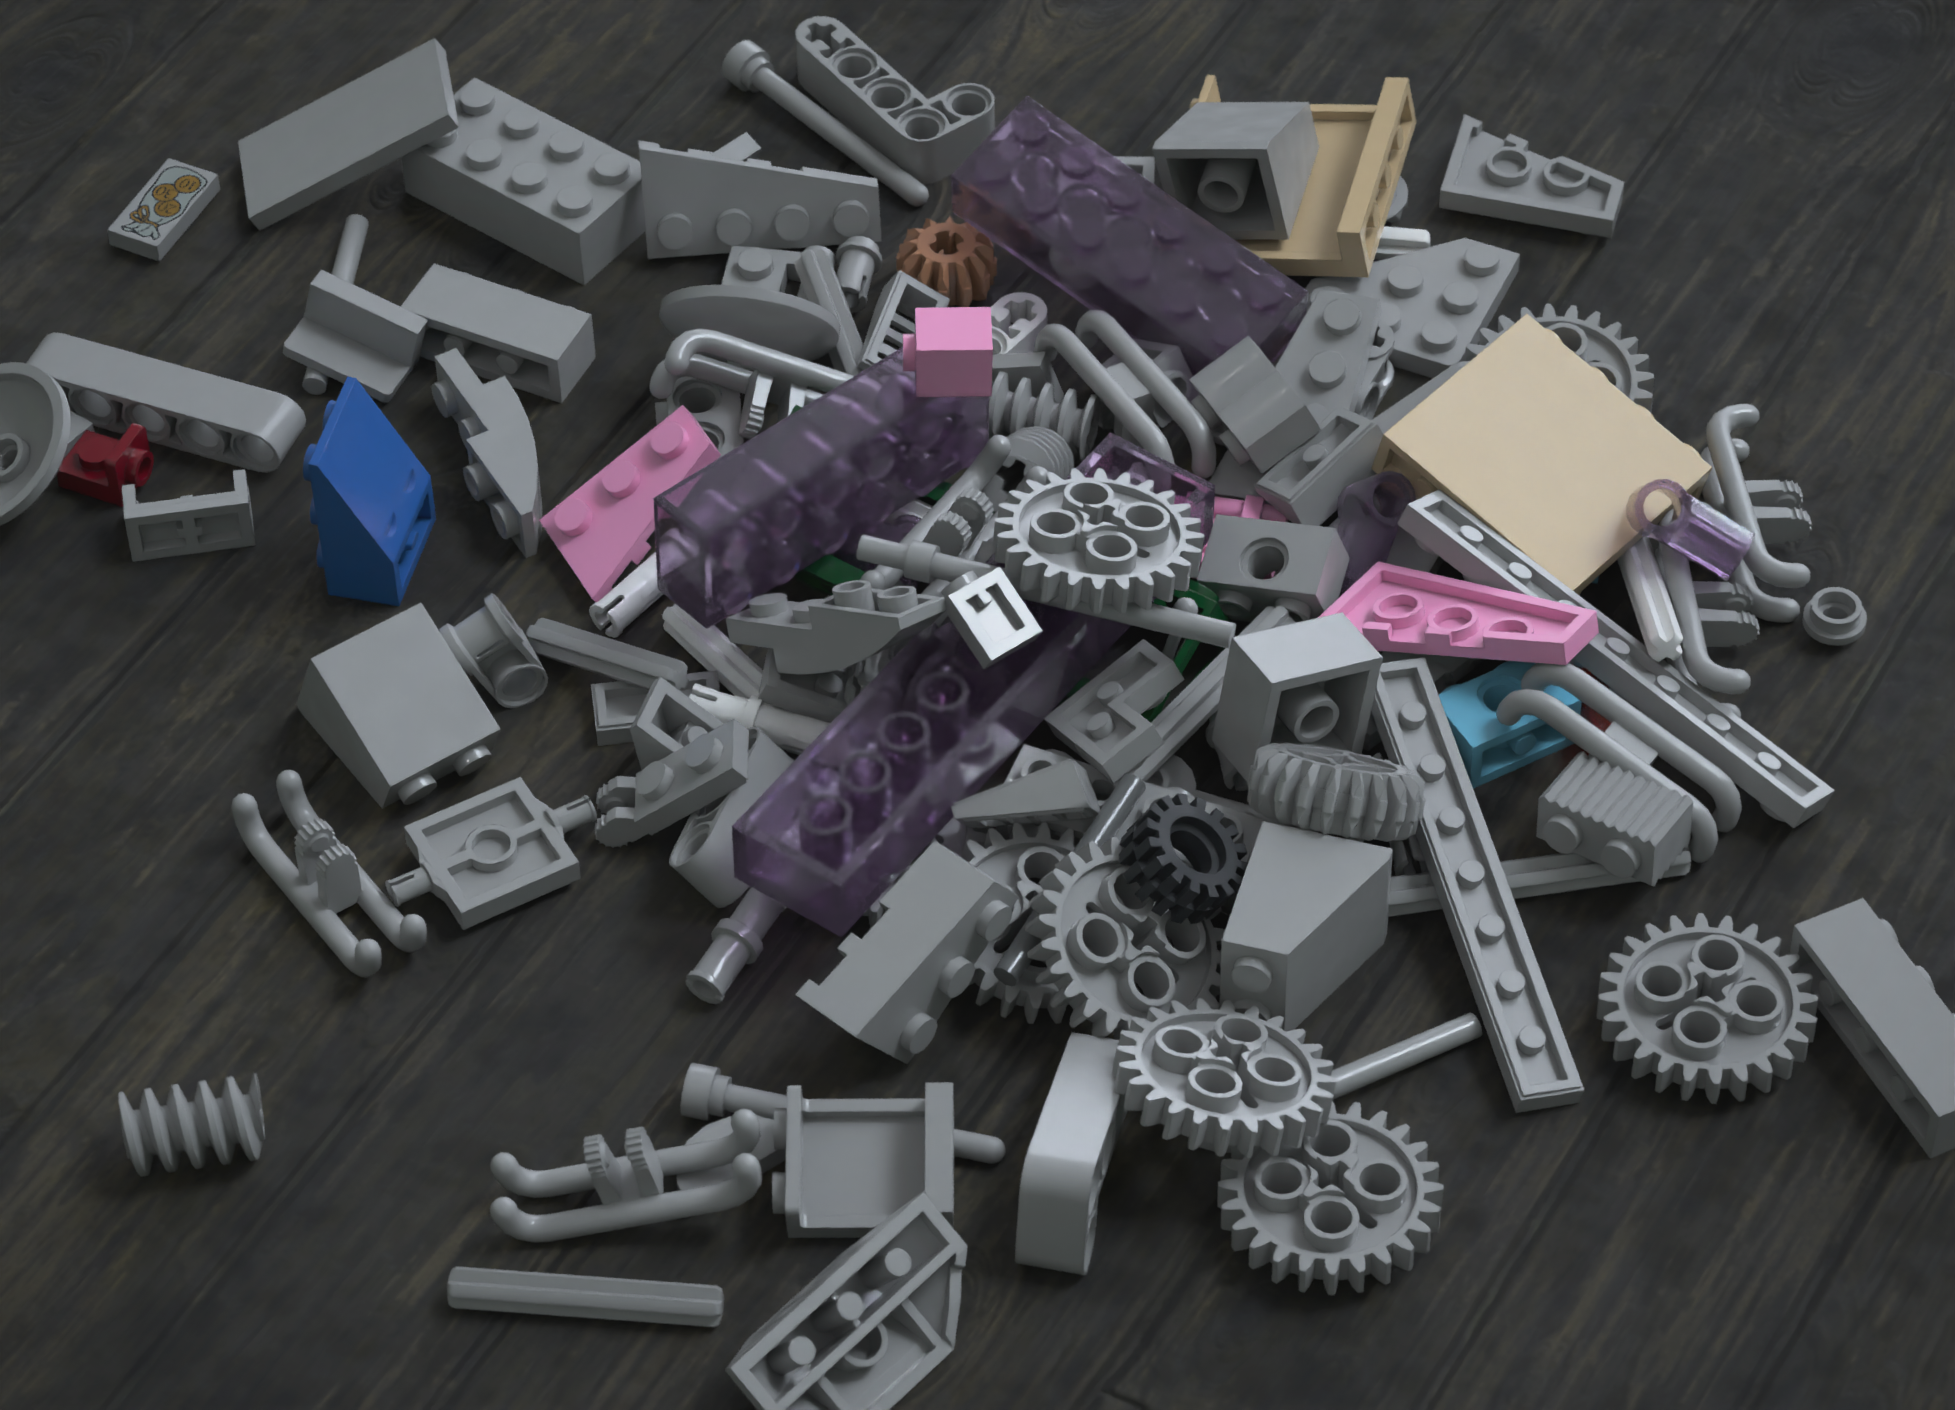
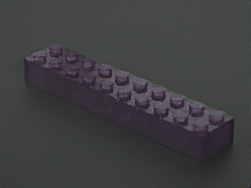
M1111 432L1077 467L1085 478H1093L1097 469L1100 468L1104 469L1107 478L1116 480L1124 472L1130 473V484L1136 486L1147 480H1153V493L1155 494L1170 490L1174 491V504L1189 503L1191 505L1190 517L1200 518L1201 520L1200 533L1204 534L1203 547L1208 543L1214 521V484ZM995 553L985 562V564L1005 568V563L995 561ZM1022 599L1043 631L1031 643L983 669L952 621L940 628L934 622L928 628L915 635L732 825L734 878L842 937L954 817L951 809L954 802L973 796L1131 625Z

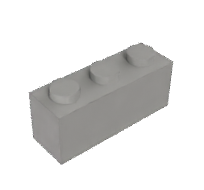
M435 263L400 306L428 319L420 357L435 361L434 356L457 348L477 376L490 380L505 376L512 387L559 403H563L596 357L592 314Z

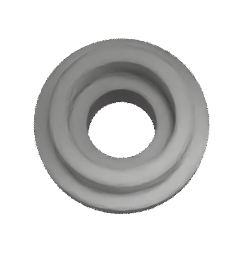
M1828 587L1818 591L1806 604L1802 621L1804 629L1813 639L1824 644L1839 646L1850 644L1862 636L1866 627L1867 615L1861 600L1855 593L1841 587Z

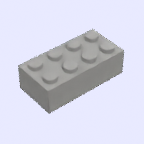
M475 77L453 95L459 127L401 157L406 193L582 285L588 283L646 231L640 161Z

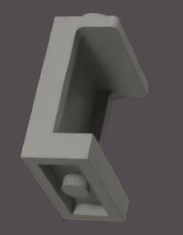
M925 1083V1098L805 1099L802 1096L801 1086H787V1108H774V1149H786V1172H773L772 1206L773 1214H785L788 1238L863 1237L922 1192L926 1194L954 1229L953 1083Z

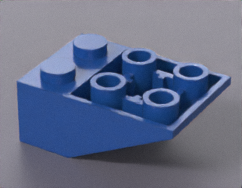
M347 377L337 400H330L328 402L323 417V432L318 443L310 444L307 448L303 463V476L305 481L311 482L313 493L310 506V521L313 525L318 526L320 538L317 548V565L319 568H324L328 595L400 606L436 520L431 476L357 378Z

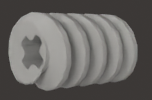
M999 372L992 384V396L969 397L964 421L965 435L970 443L981 444L987 438L989 440L995 435L1007 437L1024 427H1044L1055 431L1065 439L1073 453L1075 465L1080 459L1083 462L1087 459L1095 442L1100 417V398L1092 394L1085 407L1080 409L1077 406V390L1068 389L1061 403H1056L1054 401V384L1045 383L1038 397L1035 398L1031 394V379L1022 377L1016 390L1011 392L1009 391L1008 373Z
M1040 426L1021 428L1007 436L1011 443V451L1002 466L981 492H985V495L990 498V502L993 503L992 508L996 512L999 504L1004 503L1008 499L1009 492L1016 489L1028 470L1034 466L1044 467L1048 472L1058 475L1063 480L1070 479L1071 469L1075 468L1073 453L1065 439L1051 429Z
M253 1073L248 1094H242L233 1076L226 1077L220 1098L214 1097L206 1080L198 1081L195 1098L192 1102L187 1101L178 1084H173L170 1087L167 1104L160 1106L151 1088H144L140 1107L134 1110L124 1092H119L120 1119L127 1158H130L141 1177L150 1174L154 1155H158L168 1173L175 1172L178 1169L182 1151L186 1152L195 1169L205 1166L209 1147H213L222 1165L232 1162L236 1143L241 1144L250 1161L258 1160L260 1157L263 1140H265V1126L257 1073Z

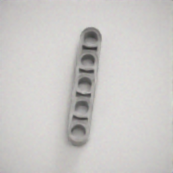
M54 332L47 334L26 362V364L36 366L50 375L63 389L70 410L92 422L93 426L125 434L131 424L135 423L146 427L147 438L150 442L257 472L268 473L275 471L306 425V417L300 406L289 397L278 392L63 333Z

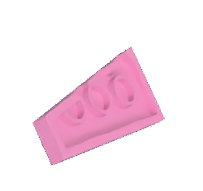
M1379 561L1319 616L1324 617L1342 612L1377 651L1567 665L1599 633L1597 611Z

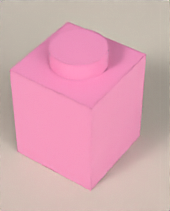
M991 307L915 308V333L903 334V372L915 371L916 397L992 396L993 345Z

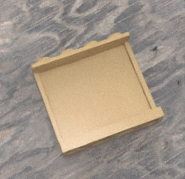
M1215 75L1206 76L1199 98H1193L1190 108L1197 102H1221ZM1386 77L1377 105L1310 104L1319 149L1289 240L1176 239L1162 188L1163 201L1158 213L1151 215L1149 222V241L1152 248H1158L1163 272L1369 277L1416 125L1409 79Z
M1526 314L1386 431L1381 439L1371 469L1410 502L1440 489L1580 596L1583 589L1655 527L1668 511L1677 507L1683 501L1686 503L1697 502L1713 467L1704 461L1692 446L1681 442L1657 422L1645 407L1634 403L1610 383L1603 372L1587 364L1563 344L1556 333L1544 328L1530 315Z

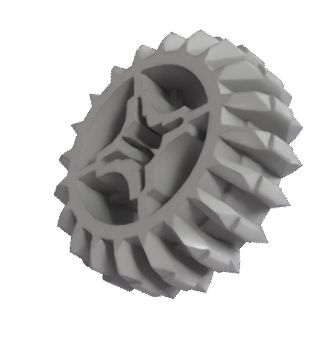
M1288 742L1283 744L1271 743L1258 748L1254 764H1250L1247 779L1249 788L1247 801L1249 806L1257 813H1261L1265 818L1277 819L1283 824H1291L1301 829L1319 831L1323 834L1340 835L1345 838H1361L1368 841L1372 839L1385 842L1391 840L1401 841L1415 835L1418 820L1422 819L1426 801L1423 798L1425 789L1423 778L1416 771L1410 770L1406 766L1393 764L1390 760H1381L1370 755L1353 753L1348 750L1331 749L1326 746H1311L1304 743L1302 745Z

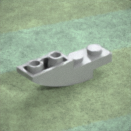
M457 348L434 356L438 382L431 386L433 398L440 413L445 418L452 416L458 424L460 436L468 451L469 465L463 468V475L471 495L476 501L484 499L490 507L494 525L503 539L506 540L511 537L525 558L537 554L542 531V524L539 521L542 518V499L533 433L519 397L505 376L482 384Z
M854 580L834 586L832 588L833 595L825 599L793 602L788 601L787 595L783 593L757 596L749 601L750 608L727 617L726 624L731 643L772 648L777 673L816 674L846 668L913 638L932 625L946 611L944 597L917 594L916 588L912 586H897L883 590L871 588L869 581Z

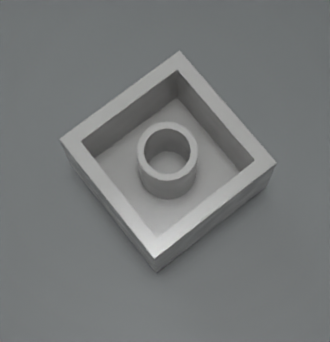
M1342 612L1232 637L1212 741L1246 781L1250 764H1254L1256 750L1271 743L1283 744L1288 742L1297 745L1304 743L1311 746H1326L1331 749L1348 750L1353 753L1362 754L1383 657Z

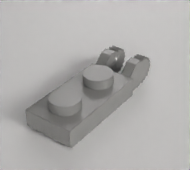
M732 719L713 731L700 735L693 742L663 759L650 763L643 770L636 773V777L616 776L609 780L608 784H603L602 788H598L596 804L597 809H601V813H606L607 815H601V818H597V823H595L596 840H599V844H605V847L612 846L614 848L618 846L621 848L622 845H627L628 842H634L647 834L653 835L746 784L748 780L749 730L735 719Z

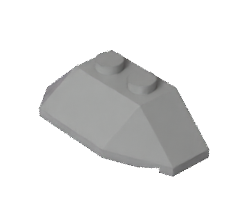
M924 1192L918 1194L841 1253L752 1334L725 1371L757 1410H890L954 1350L961 1301L962 1268L965 1267L968 1246Z

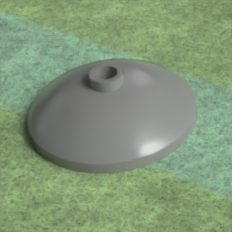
M700 285L673 291L662 299L659 312L660 322L674 339L685 331L698 328L715 330L810 362L824 356L837 345L841 328L840 322L831 312L813 302L778 291L738 285ZM698 353L700 355L713 358L743 369H747L750 371L755 370L754 368L744 366L714 355Z
M21 362L0 364V526L25 512L47 490L61 467L70 435V408L61 386L40 368Z

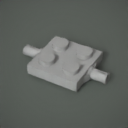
M518 777L404 826L406 844L419 862L420 868L385 881L386 889L396 907L431 891L435 896L445 901L462 929H467L581 879L579 861L564 841V833L589 822L596 821V810L587 795L553 810L536 799L522 778Z

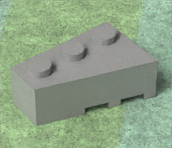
M934 840L879 901L881 907L887 910L885 914L862 939L853 933L847 936L838 946L839 953L845 956V958L819 986L809 979L795 995L854 1037L908 1064L914 1054L924 1050L933 1039L937 1030V1020L950 1000L960 995L971 982L975 971L974 964L988 943L997 939L1009 925L1012 917V907L1019 896Z

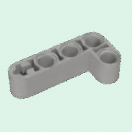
M826 16L812 17L806 19L797 27L798 81L801 86L847 128L920 183L932 184L985 158L993 151L995 147L994 95L988 88L975 83H963L927 99L843 23L835 18Z
M1074 1032L1071 1033L1023 1166L1015 1248V1261L1018 1264L1086 1275L1095 1238L1098 1195L1128 1111L1124 1108L1126 1095L1115 1093L1116 1077L1112 1076L1114 1057L1119 1040Z

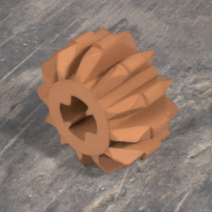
M951 215L945 223L937 224L931 219L926 218L922 229H908L904 243L899 245V253H897L896 257L897 272L900 270L949 298L950 301L947 307L955 305L958 307H969L972 300H986L988 290L994 284V277L997 275V258L994 257L990 234L977 231L973 220L960 225L956 224Z

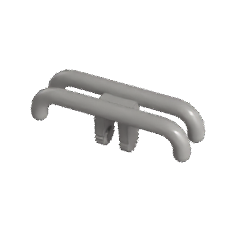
M1089 310L1078 320L1075 334L1061 324H1048L1039 331L1035 341L1034 352H1046L1050 362L1056 358L1059 352L1095 392V395L1100 398L1098 425L1108 432L1113 429L1115 436H1113L1115 439L1114 443L1123 453H1135L1136 450H1141V447H1143L1149 460L1156 492L1161 493L1172 489L1175 482V463L1166 437L1153 422L1155 400L1185 433L1191 447V467L1195 476L1208 478L1213 475L1216 469V447L1207 422L1112 316L1102 310ZM1098 338H1100L1122 363L1104 368L1088 349L1095 346Z
M698 328L685 331L671 342L665 359L656 366L650 380V392L658 399L669 397L673 392L676 380L685 376L745 394L739 436L751 440L756 437V434H758L762 427L766 401L779 405L775 438L795 405L817 414L820 408H825L838 414L852 426L850 432L854 435L855 440L868 450L867 455L878 459L880 453V442L891 440L896 433V411L890 398L879 386L865 379L715 330ZM698 353L714 355L744 366L754 368L755 370L750 371L747 369H743L713 358L700 355ZM807 386L852 401H856L864 405L870 411L872 419L862 409L848 402L808 390Z
M1751 404L1726 406L1714 413L1706 426V442L1708 447L1703 450L1700 456L1713 468L1702 490L1704 502L1709 504L1715 511V517L1711 524L1730 584L1735 582L1738 584L1743 583L1744 586H1749V590L1752 592L1753 606L1747 612L1765 621L1792 622L1800 614L1798 603L1791 598L1772 597L1758 589L1753 574L1762 581L1777 587L1800 588L1809 582L1810 571L1804 564L1787 563L1773 558L1767 552L1765 544H1781L1786 541L1791 543L1804 539L1806 535H1809V531L1812 530L1810 516L1807 514V511H1802V508L1796 509L1800 507V503H1803V495L1798 483H1793V480L1790 482L1787 480L1780 482V480H1744L1739 462L1744 461L1748 457L1749 446L1742 439H1732L1730 432L1734 429L1753 427L1759 420V411Z
M1003 435L991 437L969 468L899 543L910 545L913 540L939 546L940 553L973 561L982 541L987 542L994 534L995 518L998 516V510L993 515V503L990 502V498L985 495V492L982 493L981 491L1008 457L1011 451V443L1008 438ZM1034 466L1029 469L1015 490L1024 492L1025 481L1028 479L1045 486L1047 469L1041 466ZM878 565L874 570L864 573L860 580L869 581L871 588L885 590L892 588L904 575V571ZM935 578L921 594L944 597L941 591L951 582Z
M1704 502L1681 504L1668 511L1659 523V546L1654 552L1683 636V640L1680 643L1683 651L1682 654L1674 661L1666 657L1667 663L1697 686L1698 682L1715 692L1727 694L1745 693L1751 685L1749 674L1741 669L1725 668L1715 664L1708 655L1707 647L1746 646L1747 643H1752L1754 639H1757V635H1760L1758 619L1755 618V615H1750V612L1745 613L1748 610L1750 611V607L1753 606L1752 592L1749 590V586H1744L1743 583L1738 584L1735 582L1730 584V582L1692 581L1688 561L1693 562L1701 559L1705 554V545L1699 538L1683 537V531L1688 528L1710 525L1714 520L1715 511L1709 504ZM1721 703L1741 718V712L1736 705Z
M1535 663L1523 675L1521 680L1522 689L1512 691L1497 707L1496 716L1501 724L1513 726L1520 721L1523 715H1533L1589 753V758L1596 756L1600 763L1607 760L1611 767L1618 765L1623 772L1630 770L1635 777L1642 775L1646 782L1654 780L1658 787L1665 784L1669 791L1676 789L1681 796L1688 794L1693 800L1692 839L1688 845L1692 861L1697 863L1708 861L1713 856L1717 846V831L1727 833L1737 825L1742 811L1741 799L1738 789L1727 774L1586 672L1570 663L1567 665ZM1553 685L1566 690L1611 722V725L1605 732L1601 731L1557 698L1545 693L1546 687ZM1657 756L1701 786L1712 796L1716 805L1712 815L1699 800L1652 767Z
M282 771L277 777L276 787L284 811L298 832L297 836L294 837L296 839L294 844L296 845L295 853L298 869L268 833L260 817L255 798L247 793L238 794L233 798L231 805L233 818L248 850L352 973L368 978L374 975L381 967V948L379 944L373 939H363L359 942L336 915L355 903L360 905L389 941L398 949L407 953H414L425 945L427 927L424 919L417 914H410L404 917L356 862L355 854L348 846L338 841L334 836L335 833L331 826L314 812L304 792L302 779L296 771Z
M740 1109L732 1115L731 1127L733 1132L730 1135L720 1139L660 1150L654 1149L644 1127L627 1129L625 1137L626 1156L616 1158L606 1142H604L602 1135L587 1136L584 1139L583 1145L586 1163L550 1170L535 1171L520 1166L511 1154L501 1152L493 1157L490 1167L493 1176L505 1189L517 1195L531 1198L554 1197L596 1189L603 1204L546 1215H533L519 1210L516 1203L510 1198L499 1197L491 1204V1218L505 1234L517 1240L535 1243L552 1242L708 1214L741 1206L756 1194L762 1182L759 1161L750 1154L760 1140L758 1118L753 1111ZM732 1163L734 1177L729 1181L664 1193L663 1177L715 1168Z

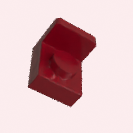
M132 423L120 440L86 430L63 459L57 473L59 487L123 507L122 485L135 484L136 490L138 486H143L148 481L153 470L154 456L150 452L146 427Z

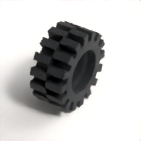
M1177 793L1172 799L1169 795L1160 798L1127 829L1128 832L1121 838L1119 844L1124 847L1118 854L1119 863L1131 866L1123 873L1127 884L1138 882L1141 888L1135 893L1136 897L1142 903L1148 897L1155 901L1151 911L1162 916L1169 909L1171 910L1172 922L1181 924L1188 917L1190 924H1195L1204 918L1207 920L1239 890L1248 865L1247 862L1241 861V859L1248 853L1244 843L1234 844L1233 839L1239 834L1235 826L1232 824L1224 828L1219 822L1225 816L1219 809L1215 808L1209 814L1205 811L1207 801L1196 797L1189 804L1187 794ZM1173 848L1180 851L1189 860L1194 869L1187 866L1178 857Z

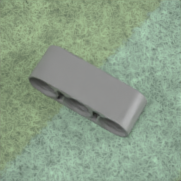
M756 726L747 728L749 730L747 783L691 813L669 858L670 866L717 908H723L733 903L752 883L778 831L780 818L784 817L788 810L786 800L788 797L795 796L799 788V781L804 775L803 769Z

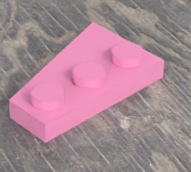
M682 405L539 520L595 602L601 600L613 589L612 585L630 562L638 566L651 548L646 542L665 515L678 513L721 454L695 417Z

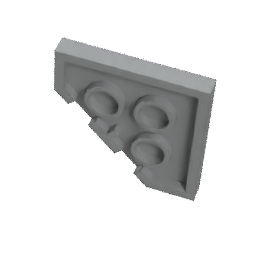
M1462 238L1373 262L1369 277L1322 276L1311 279L1289 316L1288 334L1292 336L1295 334L1320 289L1377 297L1380 299L1382 309L1379 320L1389 325L1393 330L1395 345L1388 360L1394 367L1434 378L1456 362L1465 361L1466 345L1468 343H1479L1480 329L1487 328L1519 271L1520 254L1468 238Z

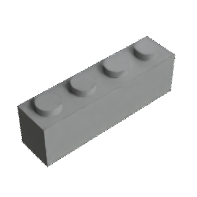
M1864 898L1794 925L1790 954H1798L1800 956L1798 973L1812 975L1810 994L1818 996V1009L1930 1159L1955 1149V1013H1951L1937 995L1927 971L1923 967L1913 964L1900 947L1897 935L1890 923L1885 919H1879Z

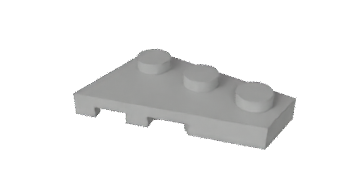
M1464 114L1440 189L1439 208L1612 238L1623 200V181L1564 156L1552 160L1528 150L1529 141L1509 134L1504 140L1482 131L1481 121Z

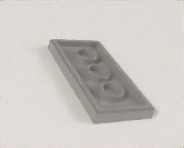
M434 38L238 141L248 217L259 230L286 218L459 127L446 52L439 42Z

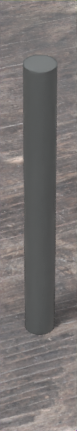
M1128 773L1123 775L1073 850L1074 853L1091 841H1094L1100 847L1116 835L1146 790L1145 783L1139 777ZM1034 910L993 970L995 977L1008 986H1015L1033 960L1028 958L1027 952L1042 942L1041 938L1025 931V925L1040 915Z

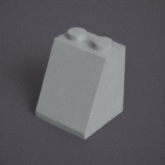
M1197 102L1155 141L1152 150L1176 239L1289 240L1319 149L1309 102Z
M422 603L312 657L296 704L306 720L382 809L400 799L404 805H409L422 799L436 788V780L455 770L459 776H464L479 769L491 759L492 755L490 752L501 730Z
M1262 821L1222 938L1219 1010L1225 1000H1230L1235 1012L1244 1014L1250 1007L1256 1006L1259 1008L1258 1018L1264 1021L1279 1015L1284 1017L1282 1029L1286 1032L1294 1030L1384 944L1388 925L1393 849Z

